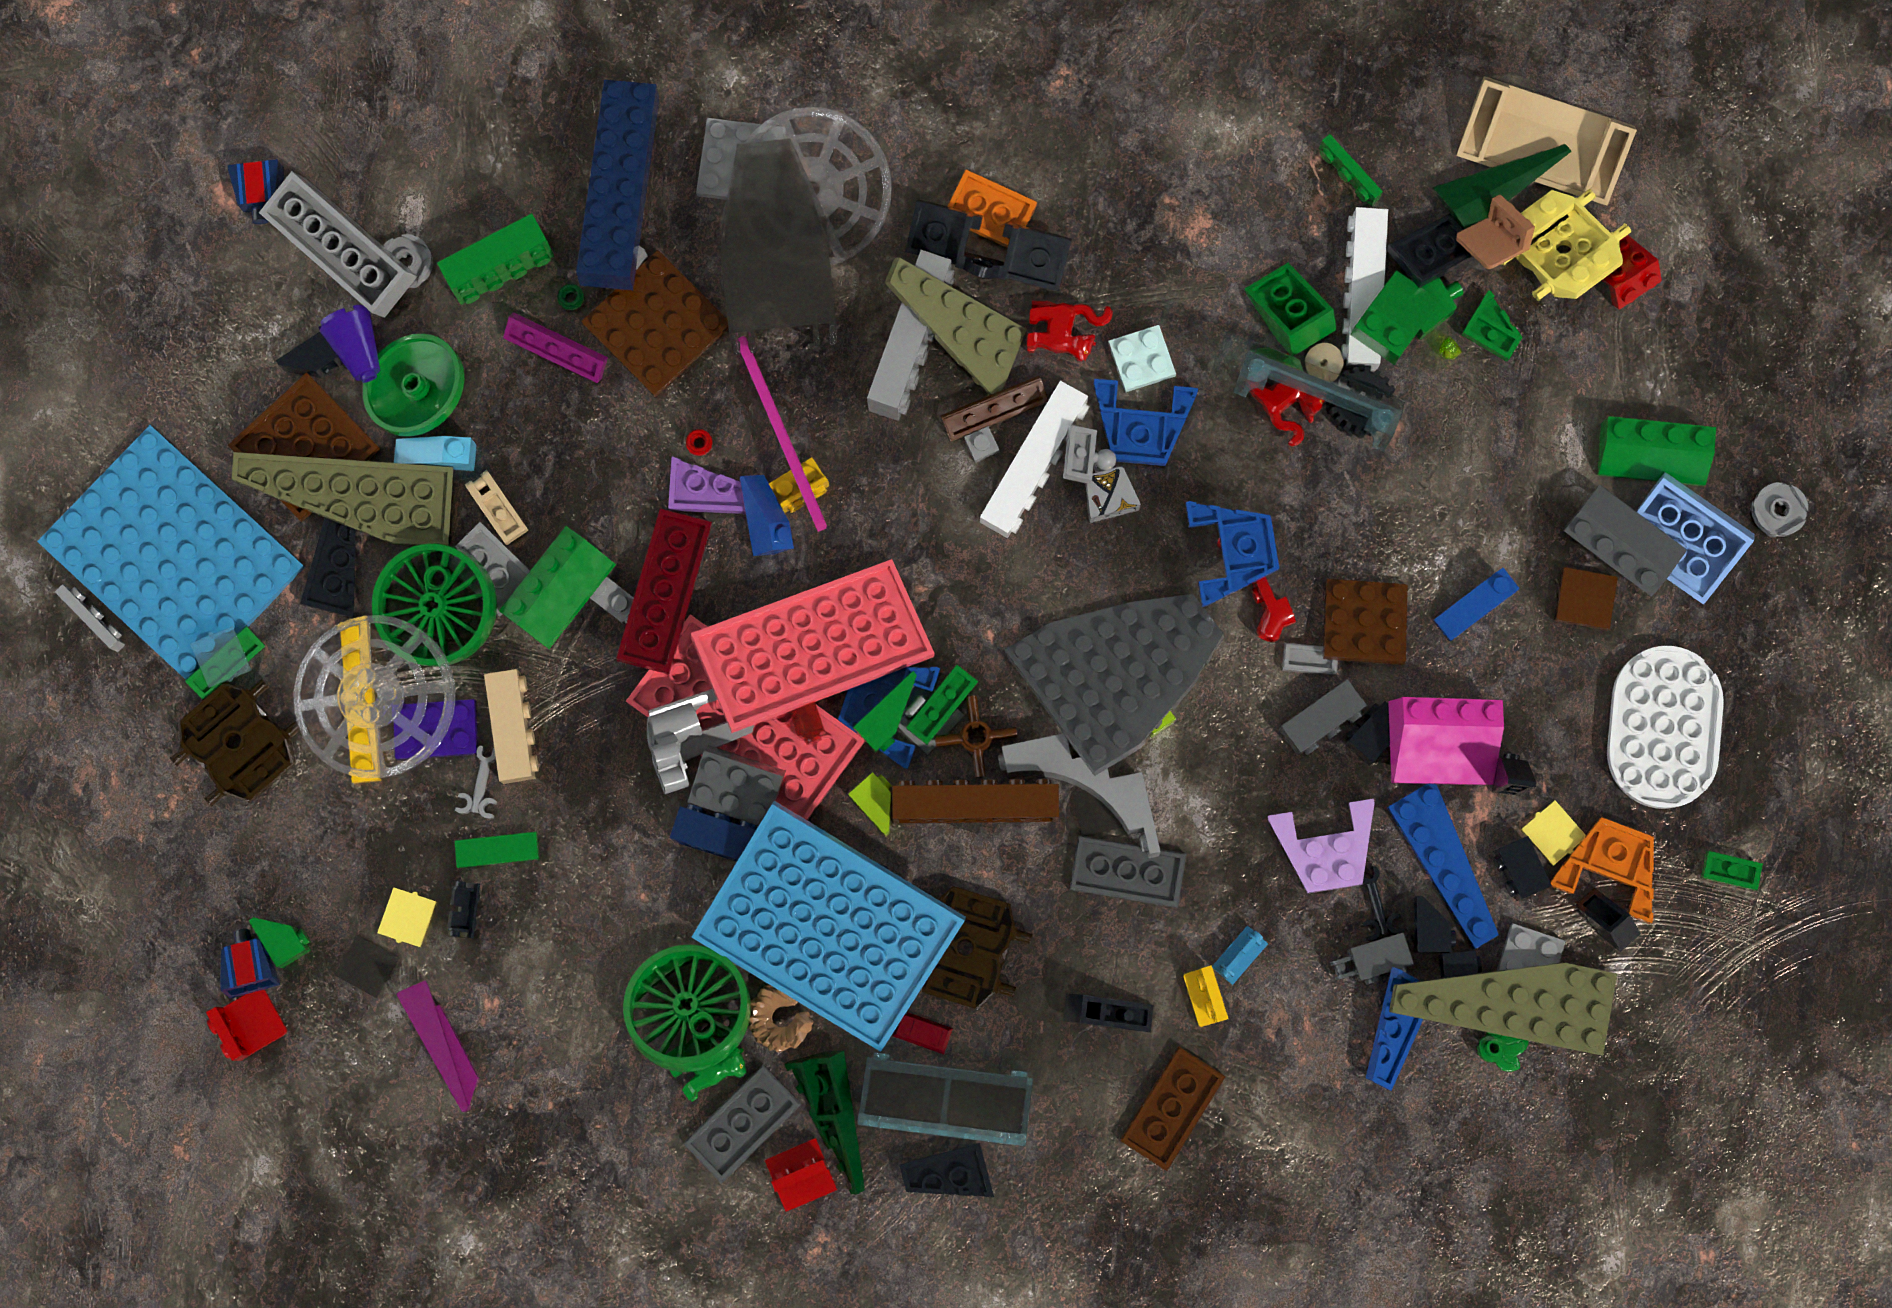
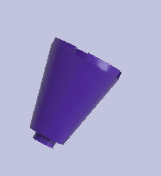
M354 305V310L346 312L345 308L339 309L323 318L318 329L355 380H361L362 383L373 381L377 378L376 374L380 372V365L370 311L364 305Z

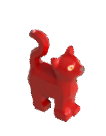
M1032 301L1029 317L1030 324L1045 321L1048 323L1047 332L1028 334L1027 352L1034 353L1037 348H1041L1056 354L1070 353L1078 362H1085L1088 355L1091 354L1092 346H1096V342H1094L1095 335L1072 336L1075 318L1077 315L1083 314L1090 324L1097 327L1104 326L1112 318L1113 311L1111 307L1105 306L1103 314L1097 316L1089 305L1082 303L1070 305L1066 303L1055 304L1050 301Z
M1287 353L1277 359L1278 365L1274 367L1280 381L1272 386L1269 385L1267 382L1268 375L1264 371L1260 375L1255 373L1246 379L1245 385L1251 395L1263 405L1264 411L1270 416L1272 424L1277 429L1294 433V436L1288 441V445L1297 446L1304 439V430L1295 421L1283 420L1281 413L1290 405L1299 402L1303 414L1308 422L1312 423L1314 421L1313 416L1321 410L1326 397L1324 393H1319L1309 388L1304 377L1289 365L1291 357Z

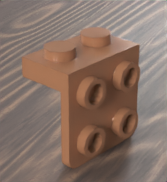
M1498 195L1492 198L1488 218L1457 233L1456 240L1486 269H1492L1530 250L1535 226L1513 204L1509 203L1502 195Z

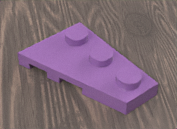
M672 456L669 511L746 514L740 481L721 474L712 473L704 470L702 467L688 464Z

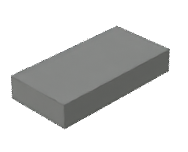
M1284 643L1282 671L1337 675L1338 660L1323 659V646Z

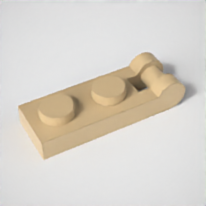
M485 470L480 474V478L474 482L472 480L469 481L465 486L507 546L529 530L490 473ZM488 485L491 490L481 495L479 491Z

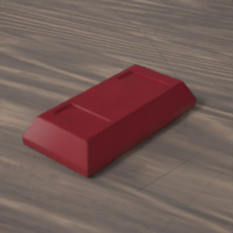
M906 1012L892 1036L944 1055L953 1028Z

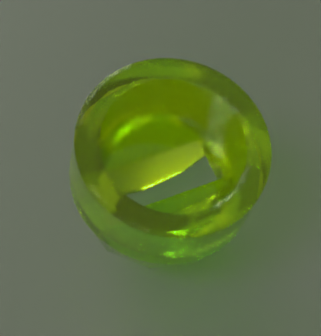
M1450 336L1439 347L1440 354L1447 360H1453L1463 353L1459 345Z

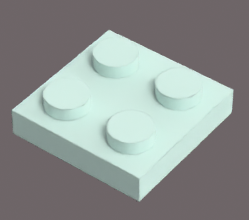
M1159 325L1108 341L1125 393L1176 376Z

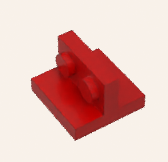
M817 1138L765 1160L773 1180L771 1182L774 1191L778 1192L785 1212L838 1190Z

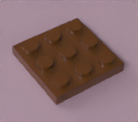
M1327 579L1325 582L1323 659L1404 665L1406 662L1408 584Z

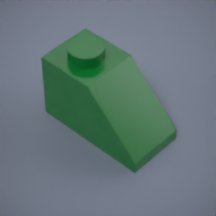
M254 917L249 920L276 967L284 968L311 951L308 945L311 942L310 938L302 928L299 930L298 927Z

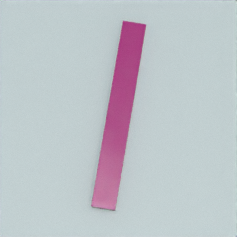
M739 337L735 339L815 527L818 532L822 531L827 526L749 343L746 337Z

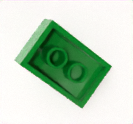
M1289 262L1244 289L1246 295L1277 341L1292 357L1336 330L1334 309Z
M1396 270L1355 325L1351 336L1395 365L1441 300L1422 287L1418 288L1413 281Z

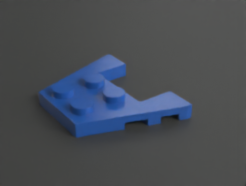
M1094 379L1093 385L1108 447L1116 455V462L1166 466L1197 396L1198 388L1174 386L1171 413L1116 408L1118 381Z
M1191 501L1185 503L1189 528L1217 524L1226 577L1198 582L1202 607H1206L1279 570L1271 515L1237 509L1230 510L1214 505L1207 506Z
M906 667L850 688L847 691L838 720L857 733L853 727L912 671L917 674L913 686L933 692L941 669L938 667ZM894 739L895 742L885 752L879 749L897 764L908 770L916 746Z

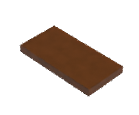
M1178 1046L1119 1141L1168 1171L1226 1076Z

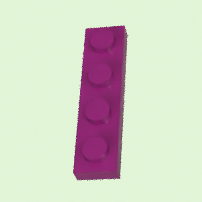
M514 312L509 316L504 339L593 382L598 383L602 379L608 357Z

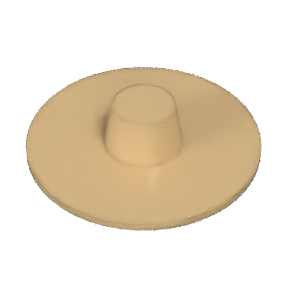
M1320 343L1312 347L1305 358V370L1308 376L1320 383H1327L1336 379L1343 368L1344 360L1342 353L1336 346L1330 343Z

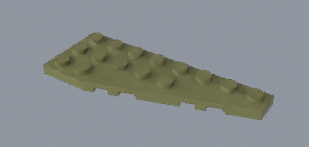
M233 452L232 480L394 545L417 546L428 543L449 545L453 467Z
M1560 962L1394 984L1389 1012L1603 1056L1617 973Z

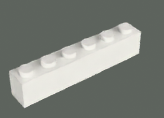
M1356 207L1353 216L1348 217L1347 231L1352 232L1351 241H1347L1346 257H1350V267L1345 269V283H1349V292L1344 293L1343 308L1348 309L1347 318H1343L1342 334H1346V344L1341 346L1343 360H1345L1344 369L1359 367V370H1363L1364 367H1370V370L1375 371L1380 365L1381 356L1352 337L1351 333L1384 287L1388 209Z
M1062 381L1058 383L981 514V524L1006 538L1009 537L1011 532L1017 533L1023 522L1020 516L1025 509L1028 511L1031 509L1037 498L1033 495L1038 486L1043 488L1050 476L1047 470L1051 463L1056 465L1063 454L1060 448L1064 441L1067 442L1068 428L1074 425L1078 418L1083 420L1090 407L1087 405V395Z

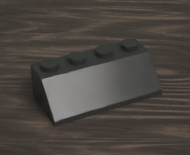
M1600 484L1564 529L1567 534L1651 597L1669 577L1687 551L1685 547Z

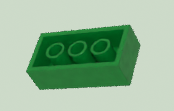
M531 213L437 262L451 291L462 305L475 302L480 298L481 294L487 291L493 292L500 289L504 282L512 278L519 279L523 277L527 270L535 266L542 267L550 262V258L554 257V254L535 217Z

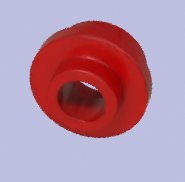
M702 429L693 430L686 438V447L695 456L706 455L713 445L710 434ZM698 439H702L704 441V445L702 447H696L695 441Z

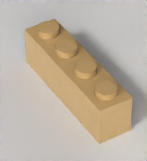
M517 669L484 674L499 781L507 784L536 779L535 772L539 771L537 756H532L531 745L535 744L533 729L528 727L527 718H531V709L529 702H525L524 692L528 690L525 675L521 676Z

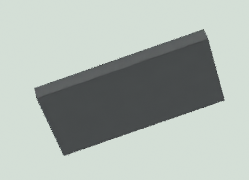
M1078 835L1069 890L1178 908L1186 854L1160 849L1161 852L1158 857L1148 858L1147 851L1142 852L1141 846Z
M762 1065L683 1144L722 1184L802 1104Z

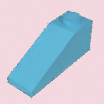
M436 436L396 439L394 463L453 467L454 470L474 471L477 445L472 438Z

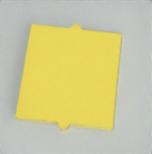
M1556 800L1542 812H1536L1535 818L1521 829L1526 836H1529L1534 846L1552 866L1565 855L1572 854L1573 849L1586 836Z
M393 887L377 933L394 938L397 943L403 941L421 947L437 902L418 896L417 892L409 893Z

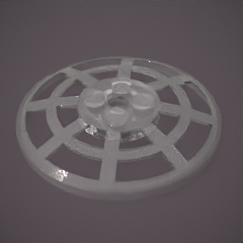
M805 107L782 112L767 120L753 132L738 156L734 169L732 189L738 218L746 233L756 245L770 256L784 263L798 267L818 268L844 262L857 255L869 245L878 234L886 219L891 201L892 185L886 157L878 142L867 129L843 113L827 108ZM801 117H820L833 120L828 136L817 133L795 135L789 120ZM780 125L785 140L776 145L763 162L748 156L753 146L765 133L773 127ZM843 125L857 133L871 148L875 157L860 163L851 149L838 141ZM820 142L824 143L819 157H804L798 143ZM789 148L794 162L789 165L785 172L770 166L782 151ZM834 148L845 155L853 167L838 172L835 166L829 162ZM744 166L759 172L756 185L759 205L746 210L743 208L740 190ZM877 167L880 168L883 183L880 211L865 206L867 196L865 173ZM766 176L781 182V196L768 202L765 200L764 193ZM857 177L859 185L857 202L843 197V182ZM815 182L819 186V193L816 196H808L804 191L806 183ZM786 207L795 216L790 230L780 225L771 212ZM838 207L853 212L852 216L843 226L834 230L829 216ZM763 215L770 226L786 238L781 252L773 249L763 241L752 228L749 220ZM860 215L874 220L873 227L863 240L852 249L844 252L838 238L855 225ZM804 221H819L825 235L808 237L801 236L799 233ZM796 242L808 245L828 242L835 257L821 260H804L791 257L790 255Z
M382 615L361 616L349 619L324 633L311 646L302 660L294 686L296 721L310 749L323 762L335 770L350 776L368 779L399 775L415 768L426 760L445 737L452 721L455 707V683L452 670L438 644L426 632L415 625L398 618ZM371 623L396 626L412 634V637L402 647L386 640L371 639ZM359 625V641L343 646L332 656H329L320 648L338 632ZM421 642L436 659L442 674V682L426 683L421 667L411 655ZM371 647L384 648L392 651L395 655L386 666L372 663ZM360 649V665L347 671L337 663L346 654ZM312 657H315L324 665L316 682L315 698L301 700L300 691L303 676ZM404 661L412 670L417 684L403 686L400 678L395 673ZM331 671L341 682L337 695L323 697L324 684ZM373 688L377 692V699L375 702L368 704L365 701L364 695L368 689ZM444 693L442 716L437 729L431 736L418 727L426 710L427 694ZM418 695L417 708L410 721L400 713L404 697ZM339 706L345 719L337 730L328 721L324 708ZM316 709L321 725L331 737L324 750L317 746L309 734L303 720L302 711ZM393 721L403 729L395 738L381 743L379 728ZM354 725L366 728L370 745L357 744L347 740L345 737ZM410 736H413L425 745L408 760L386 768L383 756L384 751L399 746ZM340 745L355 752L371 753L375 770L352 768L337 762L332 757Z

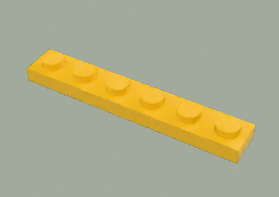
M369 621L340 622L352 783L381 781Z

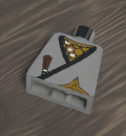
M1094 463L1095 473L1092 474V481L1089 484L1085 483L1089 522L1093 523L1139 511L1140 501L1123 466L1101 470Z

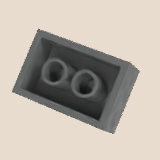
M708 745L703 751L688 803L759 826L772 803L777 801L786 770Z

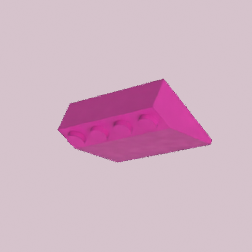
M1401 697L1388 701L1391 783L1494 784L1504 730L1503 700Z

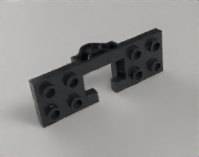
M920 199L916 201L905 252L919 255L920 251L923 250L950 259L951 264H954L956 268L963 269L978 277L999 278L1002 280H1007L1008 278L1059 291L1072 238L1006 222L1002 236L1010 238L1005 262L965 252L970 228L980 230L983 215Z

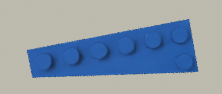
M1426 784L1387 807L1472 948L1476 949L1498 936L1496 926L1437 784Z

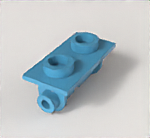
M1247 925L1213 964L1212 968L1233 985L1268 943L1256 930L1253 931Z

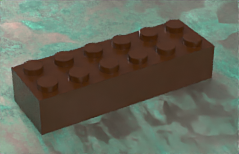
M1022 779L1009 780L1008 784H998L997 780H981V785H970V780H954L953 785H943L940 780L926 781V785H915V781H898V786H892L894 824L1058 822L1059 784H1053L1052 779H1038L1035 784H1025V780Z

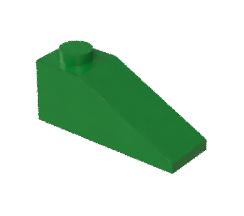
M914 671L853 727L858 735L875 752L879 749L885 752L895 742L892 737L897 732L917 677Z

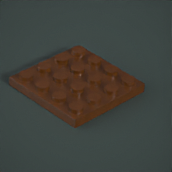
M659 250L636 270L633 290L615 289L581 321L582 325L655 398L732 326L731 322Z
M307 372L228 444L233 452L356 461H369L380 450ZM280 500L301 522L312 513Z

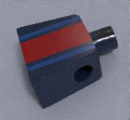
M278 159L228 165V172L238 206L243 212H252V223H268L269 221L259 212L284 180V167Z
M250 929L236 930L234 932L235 944L223 947L221 950V991L230 999L280 985L273 961L260 939H252Z

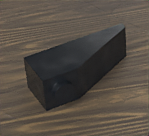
M1503 754V757L1498 758L1492 793L1520 796L1536 787V780L1527 760H1520V755Z
M1066 994L1063 1021L1151 1033L1154 1005L1089 995Z

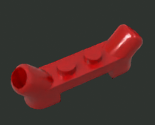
M1219 538L1218 541H1217V545H1218V548L1221 549L1220 538ZM1266 577L1252 583L1254 588L1251 589L1255 602L1257 604L1261 603L1264 610L1256 633L1259 638L1265 641L1275 642L1279 640L1283 628L1295 624L1296 620L1287 597L1276 600Z

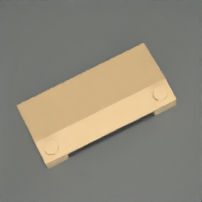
M1484 76L1456 156L1494 167L1540 151L1558 147L1561 144H1566L1572 152L1534 182L1576 196H1581L1588 189H1591L1596 196L1592 201L1607 206L1637 129L1634 125Z

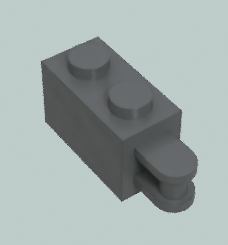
M1404 933L1348 949L1349 957L1330 962L1337 974L1335 977L1336 981L1355 975L1357 981L1365 980L1366 985L1382 980L1381 974L1391 972L1392 967L1406 973L1408 972L1407 966L1414 965ZM1351 961L1354 971L1348 973L1345 962Z

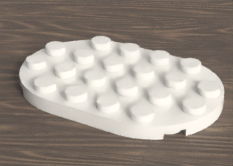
M1658 646L1637 654L1620 670L1612 691L1607 744V760L1610 772L1619 788L1627 796L1642 805L1652 808H1675L1693 801L1710 786L1718 768L1723 716L1722 687L1716 673L1712 672L1704 662V659L1681 647Z

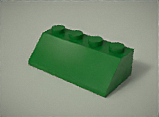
M1608 416L1601 423L1597 476L1657 482L1666 472L1683 485L1704 487L1706 486L1715 454L1716 427Z
M565 526L500 608L499 612L547 649H550L616 564L583 537Z

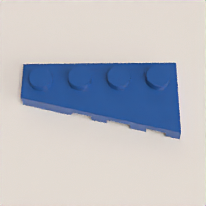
M1394 967L1391 968L1366 1074V1079L1390 1091L1393 1089L1423 1022V1019L1389 1012L1394 984L1419 981Z

